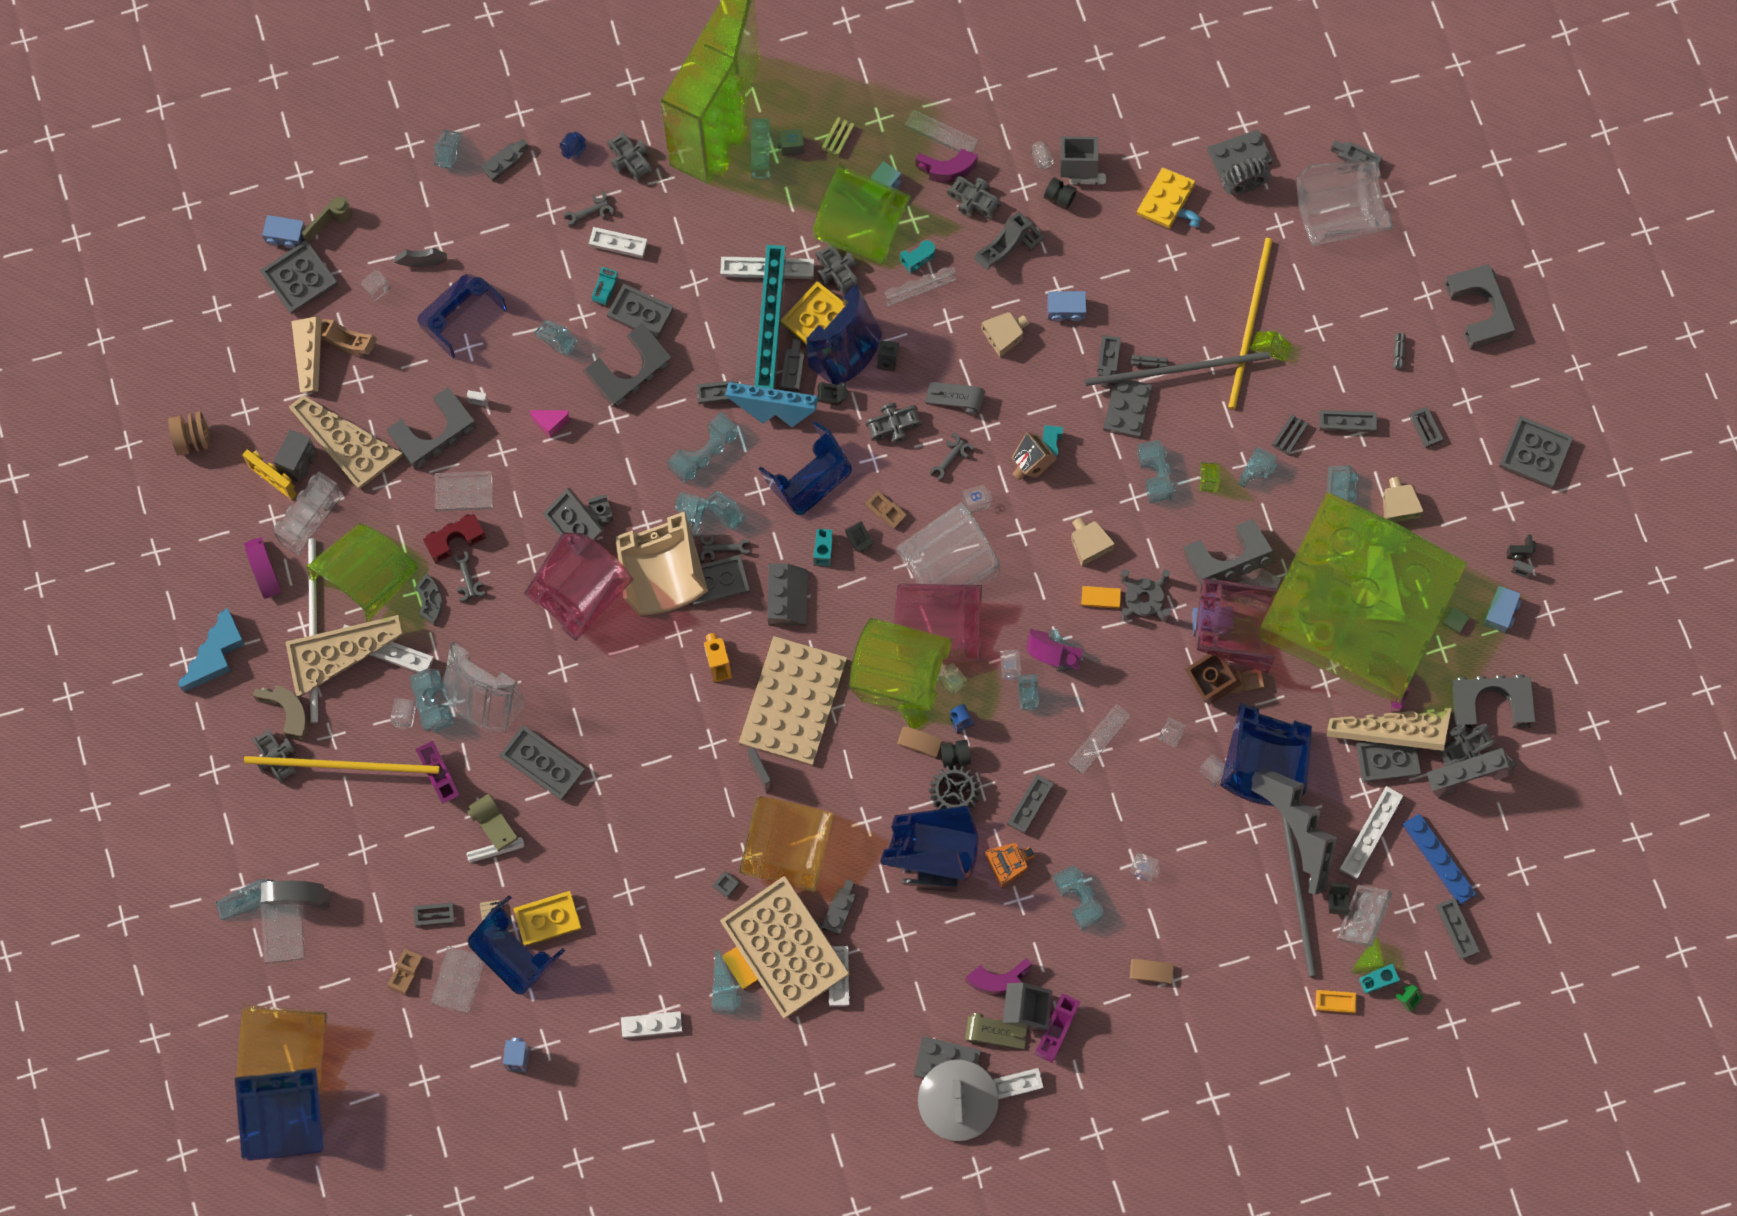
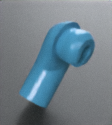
M1181 209L1177 216L1178 218L1191 220V227L1198 228L1200 222H1202L1201 217L1191 210Z

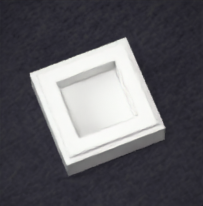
M468 390L467 399L469 404L488 405L489 400L486 393Z

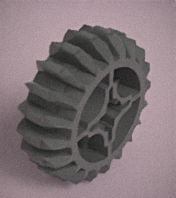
M1253 158L1241 161L1238 164L1236 163L1222 174L1223 188L1227 194L1240 195L1257 190V188L1262 187L1271 178L1270 167L1262 158Z
M954 765L953 770H950V767L947 766L946 772L940 769V776L934 774L933 778L935 781H930L932 788H929L928 792L932 795L929 799L934 801L933 807L940 805L938 808L939 813L946 810L945 816H948L949 812H953L952 816L955 818L956 812H959L962 817L964 816L963 810L968 814L971 813L970 807L976 808L975 802L980 801V797L977 796L981 794V790L977 789L980 786V782H974L977 776L973 775L970 777L972 771L968 770L965 773L964 766L961 767L960 771L957 770V765ZM951 778H960L962 781L954 782ZM945 782L948 790L940 797L938 790L940 785ZM969 786L971 795L965 801L962 792ZM952 788L954 790L958 789V794L955 792L951 793ZM955 800L959 805H951L946 802Z

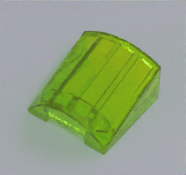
M839 164L820 206L812 234L816 239L883 264L911 195Z
M358 523L306 566L311 581H314L318 575H321L355 601L364 610L366 622H370L418 569V566L396 544L380 532L361 523Z
M870 618L859 637L854 652L849 688L865 703L932 711L937 695L934 689L943 658L948 657L952 639Z

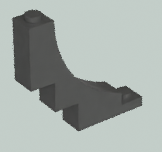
M1266 768L1256 771L1252 777L1251 790L1270 801L1282 813L1292 828L1300 848L1303 871L1312 874L1309 879L1310 886L1308 892L1317 895L1326 891L1336 836L1317 829L1320 810L1301 803L1304 789L1303 783Z

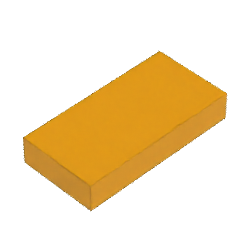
M1082 586L1081 606L1119 609L1121 589Z
M737 947L722 955L724 962L742 990L758 981Z
M1316 990L1315 1011L1355 1014L1357 993Z

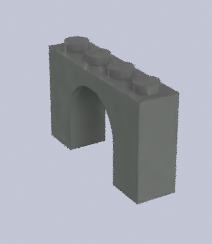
M1489 264L1446 277L1444 285L1450 300L1469 294H1478L1485 297L1493 308V315L1489 319L1466 326L1463 333L1469 349L1513 336L1516 324L1510 318L1509 306L1506 302L1504 303L1502 288L1497 285L1496 273L1493 269L1491 270Z
M643 322L626 335L627 339L641 356L642 366L637 376L630 379H622L615 376L600 357L583 370L611 406L615 403L617 406L626 399L624 395L629 391L633 394L640 388V382L643 380L648 382L655 376L653 372L659 368L661 371L669 364L667 360L671 358Z
M449 387L433 397L436 406L447 419L446 428L439 437L431 440L420 439L412 433L402 419L386 429L389 437L414 470L425 466L432 457H438L443 453L444 449L454 446L460 438L470 435L476 428L474 420Z
M1254 519L1236 525L1237 538L1244 548V552L1234 560L1220 561L1213 558L1201 540L1184 546L1185 559L1203 590L1214 588L1226 581H1231L1236 577L1249 574L1256 569L1274 563L1273 550Z
M1499 675L1490 679H1486L1485 676H1478L1474 679L1458 677L1450 685L1454 728L1462 724L1466 726V729L1475 728L1477 725L1475 700L1479 694L1487 691L1500 693L1507 699L1511 709L1512 728L1532 727L1535 723L1531 677H1525V675H1515L1513 678Z
M1503 748L1427 772L1432 791L1438 799L1457 793L1456 787L1470 780L1481 777H1493L1494 780L1514 775L1508 756Z

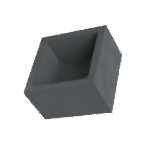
M1061 136L1060 177L1097 178L1098 137Z
M291 429L289 430L273 461L280 475L284 473L291 480L298 483L307 476L308 467L317 456V450L311 437Z
M1007 983L1003 1023L1028 1030H1048L1053 990L1027 983Z

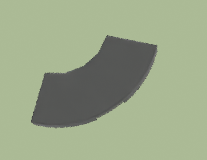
M435 248L424 251L406 249L394 257V263L410 267L431 266L447 260V254Z
M425 574L415 587V590L422 599V607L418 614L435 626L442 610V597L435 581L428 574Z

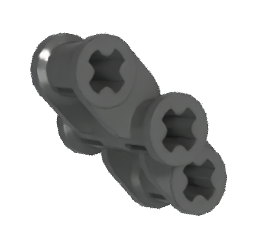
M621 131L619 136L607 141L608 147L617 157L610 159V163L617 173L620 174L622 169L626 168L633 179L638 182L642 176L652 172L651 166L643 158L644 154H649V150L642 140H638L637 144L633 145L626 134Z
M957 176L953 186L947 190V194L952 199L962 203V205L957 207L958 211L966 217H971L974 210L985 218L992 219L993 212L1002 203L996 196L986 192L991 188L989 183L981 178H977L974 185L966 179Z
M829 243L821 251L815 252L818 262L824 268L822 271H817L824 285L833 280L843 295L852 287L860 285L857 277L850 270L851 267H857V263L849 252L842 258L832 243Z
M888 403L882 406L880 410L884 415L873 417L865 422L866 426L869 427L871 440L878 441L892 436L891 441L893 444L907 440L908 436L904 432L916 429L923 424L922 420L918 417L917 406H908L897 411L896 403Z
M1464 724L1450 730L1449 733L1454 739L1445 743L1444 751L1436 750L1437 753L1441 754L1444 766L1479 756L1477 752L1493 745L1495 739L1491 738L1487 730V724L1479 725L1466 732Z
M269 728L260 736L252 738L262 753L261 757L287 758L286 756L296 753L287 738L278 745ZM256 764L262 774L265 773L267 768L271 767L280 784L289 776L298 774L293 766Z

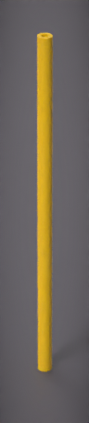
M1271 238L1265 239L1240 356L1248 354L1273 242ZM1246 362L1238 363L1228 406L1231 410L1236 409Z
M244 757V764L439 774L440 766Z

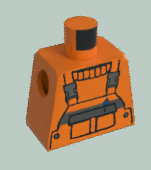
M1016 843L985 851V857L1000 888L1005 887L1024 874L1028 869L1026 861L1035 857L1031 847L1020 851Z

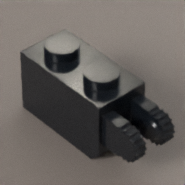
M919 865V867L903 868V872L906 874H918V879H903V885L918 886V889L957 892L958 868Z

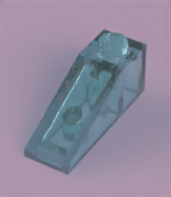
M259 879L216 901L220 919L225 920L267 905L261 903V883L275 880Z
M715 950L712 1012L736 1014L737 1008L741 1006V996H737V990L720 951Z

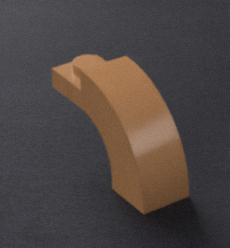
M322 319L321 340L327 344L359 357H363L364 354H370L377 340L374 335L351 331L338 324L335 320Z

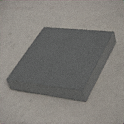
M753 747L748 749V760L765 793L772 791L771 779L757 751Z

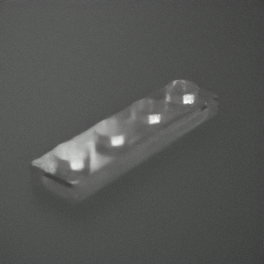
M914 109L905 123V128L956 152H960L962 148L973 153L978 145V139Z
M945 267L935 274H926L919 280H910L898 288L891 287L884 292V301L889 306L955 281L954 267Z
M1115 704L1069 759L1067 764L1083 776L1131 718V715Z

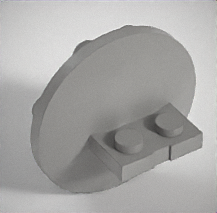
M950 1060L937 1065L926 1075L919 1089L918 1107L923 1121L935 1134L948 1140L964 1141L977 1137L991 1125L998 1109V1092L993 1079L981 1066L967 1060Z

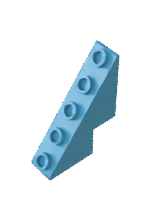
M732 382L728 383L726 397L762 424L776 415L793 427L816 411L818 397L814 395Z
M228 608L219 613L218 622L215 627L209 630L208 638L205 643L200 645L196 659L190 662L187 674L180 679L178 686L183 692H187L230 672L231 669L224 654L245 645Z

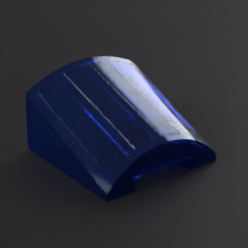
M856 284L843 297V305L845 307L825 329L818 325L806 338L808 367L830 384L839 385L841 382H847L858 375L870 363L880 344L882 332L860 288Z
M1241 703L1220 786L1245 800L1274 806L1266 798L1251 790L1254 773L1266 768L1303 783V796L1307 791L1312 726L1295 720L1290 724L1259 714L1258 708Z
M969 806L894 815L891 825L893 835L888 849L883 850L880 860L883 866L965 881L971 877L977 859L978 832Z
M316 1068L234 1078L241 1158L243 1161L326 1152Z

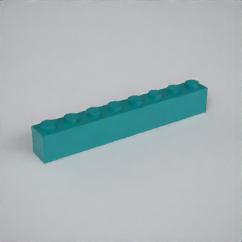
M766 245L754 385L775 389L786 263V248L781 245Z

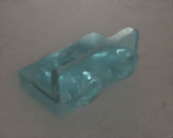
M1350 465L1328 467L1326 503L1328 505L1347 504L1349 507H1354V501L1357 500L1355 485L1358 482V474Z

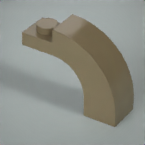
M275 685L274 692L264 687L261 690H254L253 697L256 701L278 705L286 711V723L283 730L286 738L306 740L308 731L307 714L299 699L291 691Z

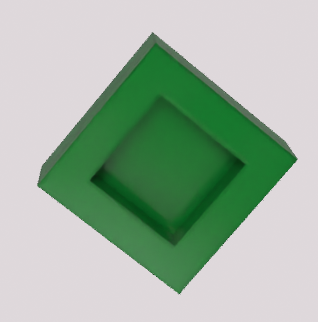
M1404 985L1402 988L1405 993L1403 996L1397 993L1396 997L1406 1010L1412 1012L1423 999V996L1414 985Z

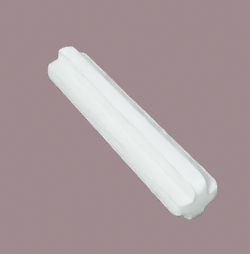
M519 837L517 841L499 852L494 845L467 852V858L472 863L524 847V841L522 837Z

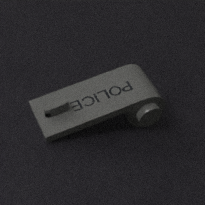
M930 382L925 403L961 407L965 414L976 416V414L981 413L985 390L976 386Z

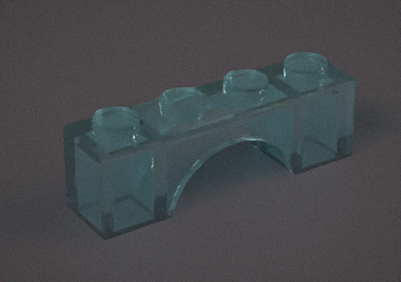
M722 412L708 423L710 439L702 449L694 452L680 449L667 461L668 469L683 483L687 479L691 480L700 467L704 468L710 462V458L713 455H718L726 443H731L737 437V426Z

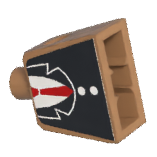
M1026 432L1012 455V459L1018 465L1013 475L1019 480H1022L1025 475L1036 478L1056 461V456L1039 435Z

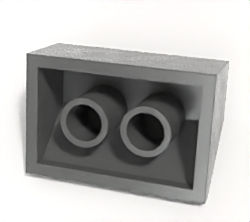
M769 563L768 625L807 626V569L791 564Z

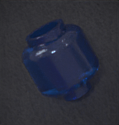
M576 131L567 133L559 144L561 155L566 159H578L586 149L585 137Z

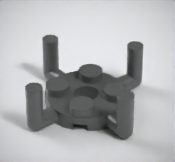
M1127 569L1122 570L1120 580L1128 587L1125 595L1127 608L1122 610V621H1127L1133 614L1138 617H1151L1156 614L1164 622L1169 620L1170 610L1161 609L1164 601V593L1161 587L1168 582L1170 575L1168 570H1163L1161 578L1157 582L1148 578L1132 582L1128 578L1129 571ZM1147 594L1150 600L1146 603L1141 602L1139 596Z

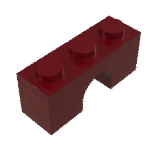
M467 514L461 517L460 521L454 524L449 523L438 532L433 531L426 535L423 541L435 564L452 556L449 543L454 538L465 539L469 547L486 539L485 533L475 514Z

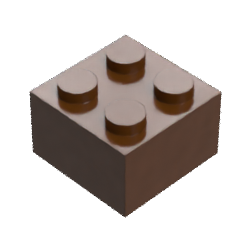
M1218 648L1185 668L1203 701L1209 705L1242 685L1224 653Z

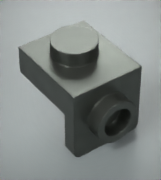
M881 340L877 359L878 369L895 371L899 343Z
M824 382L818 384V402L838 406L846 400L848 390L846 389L845 382H841L839 385Z
M862 521L844 530L856 551H867L871 548V544L874 543Z
M1527 535L1525 545H1509L1506 551L1507 558H1512L1514 561L1530 558L1536 550V543L1532 541V535Z
M1331 883L1328 894L1329 914L1349 915V884Z

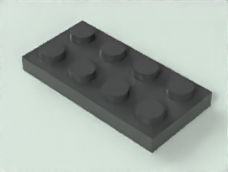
M522 725L499 755L504 761L561 801L585 772L583 767L524 725Z

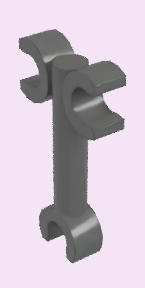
M602 191V199H597L595 194L593 195V201L596 205L576 213L565 212L563 214L564 219L572 218L571 221L567 222L568 227H573L576 224V220L600 211V216L603 220L605 219L604 212L609 211L614 216L613 208L607 203L606 193Z
M952 433V438L956 440L954 443L946 441L947 447L953 448L939 466L933 467L930 471L931 476L935 472L940 473L938 477L939 482L943 480L944 471L959 452L964 459H967L968 454L964 450L974 451L973 445L965 444L956 433Z
M711 534L709 542L704 540V535L700 537L701 544L703 545V552L701 553L702 562L705 561L706 555H710L712 562H714V552L740 551L742 555L750 554V550L742 548L744 545H750V541L747 539L742 540L739 544H714L715 537L713 534Z
M466 551L464 552L465 558L463 560H459L457 554H454L456 563L461 567L466 588L459 587L457 589L458 594L465 593L464 597L459 598L460 603H465L469 598L476 596L480 598L486 596L485 591H477L478 588L484 586L483 582H477L473 585L467 564L469 562V555Z

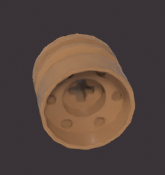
M201 411L196 412V421L193 414L189 413L187 423H185L182 415L168 418L171 440L177 456L191 453V444L194 445L197 452L201 451L200 443L204 450L210 449V431Z

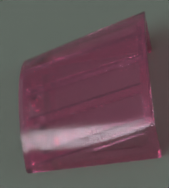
M564 532L524 594L536 605H541L563 626L562 630L574 641H577L634 579L610 552L583 533Z
M1203 578L1196 621V649L1268 673L1275 659L1274 655H1269V636L1273 604L1278 596L1279 589Z
M898 584L894 612V638L897 661L981 662L979 604H982V585Z

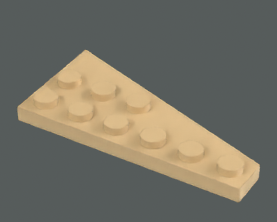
M304 395L289 406L293 414L358 490L404 456L402 452L391 448L385 442L379 441L371 434L349 421L343 420L337 414L331 413Z
M399 615L285 642L296 697L300 698L401 637L403 631Z
M1445 708V711L1435 712L1434 709L1427 710V713L1419 714L1415 711L1385 713L1384 717L1366 715V718L1356 719L1353 716L1330 718L1327 737L1444 751L1451 708Z

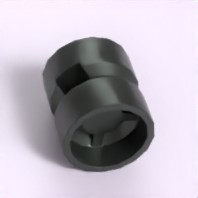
M1053 177L1045 190L1043 198L1052 203L1056 201L1058 206L1067 210L1074 200L1077 188L1069 184L1064 185L1063 181Z
M967 739L956 741L955 744L951 742L940 743L944 768L947 766L954 767L956 763L960 766L971 764Z

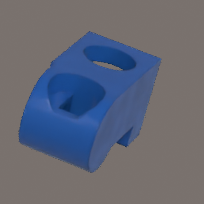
M965 704L959 705L950 711L949 719L956 733L974 725Z

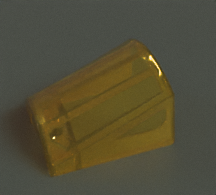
M757 796L739 874L774 882L786 876L792 886L816 892L836 813L780 799Z
M243 1004L236 1084L239 1089L320 1093L327 1012Z

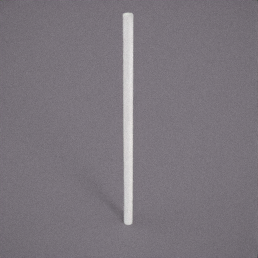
M314 538L308 539L309 636L317 634L316 539ZM318 687L310 691V723L312 724L318 723Z

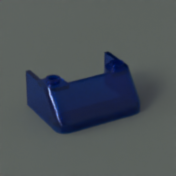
M472 274L461 276L418 316L420 328L451 358L455 357L453 347L440 333L446 328L445 318L470 295L481 296L486 294L504 312L507 310L504 298L486 280Z
M816 421L812 423L820 435V438L815 441L812 448L816 458L791 479L788 480L782 474L773 475L763 467L758 468L771 490L796 515L805 514L847 479L852 472L849 460L831 431Z
M509 895L488 913L468 937L467 942L470 949L514 993L522 995L555 964L566 950L562 948L553 957L546 952H538L533 956L507 930L511 919L503 908L512 899Z

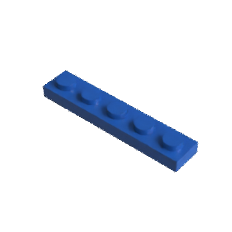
M1420 813L1403 823L1402 826L1453 898L1455 897L1457 904L1460 906L1476 895L1475 891Z

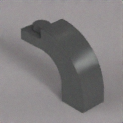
M1020 212L1016 213L1007 220L999 235L989 245L975 254L974 259L986 270L992 266L997 267L1017 248L1033 223Z
M272 881L261 883V903L271 906L303 904L319 909H328L329 889L324 888L323 884L307 881Z

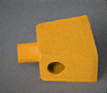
M716 633L706 635L707 642L704 643V648L713 683L732 678L723 639H718Z

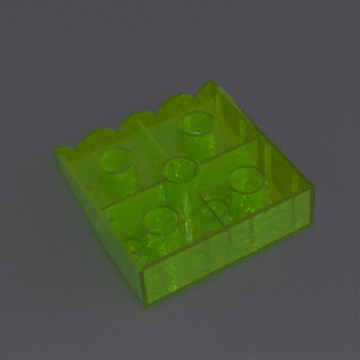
M721 0L661 100L670 166L708 185L715 174L720 177L725 174L731 157L727 155L733 144L740 147L748 133V127L744 125L760 58L755 0Z
M1327 492L1265 616L1258 638L1400 704L1465 570L1467 562L1401 525Z

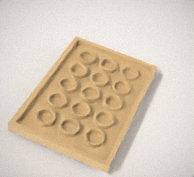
M773 636L742 730L739 745L748 748L753 747L755 750L813 766L847 657Z
M783 876L720 920L783 1019L788 1018L850 975L786 876Z

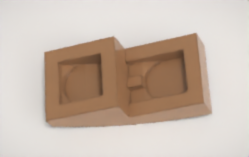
M878 490L864 504L873 514L893 529L907 515Z
M1259 668L1245 672L1236 671L1235 673L1242 685L1228 694L1266 688L1263 670Z
M903 726L897 745L913 752L918 751L929 757L936 758L942 739Z
M404 949L387 988L406 996L423 956Z
M1131 959L1129 979L1169 985L1172 984L1174 964Z

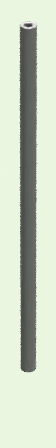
M1267 351L1084 379L1085 386L1265 360L1270 359V354Z
M1282 815L1308 976L1314 977L1316 976L1293 832L1289 823Z

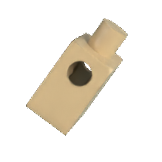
M1007 312L983 321L981 330L998 356L1002 357L1022 341L1023 331L1021 329L1028 326L1029 323L1024 315L1015 320L1012 314Z
M1400 477L1389 479L1391 488L1385 489L1383 493L1385 524L1420 518L1423 510L1412 485L1402 486Z
M1082 517L1072 522L1076 531L1072 533L1071 541L1081 566L1114 549V542L1097 522L1093 521L1086 525Z

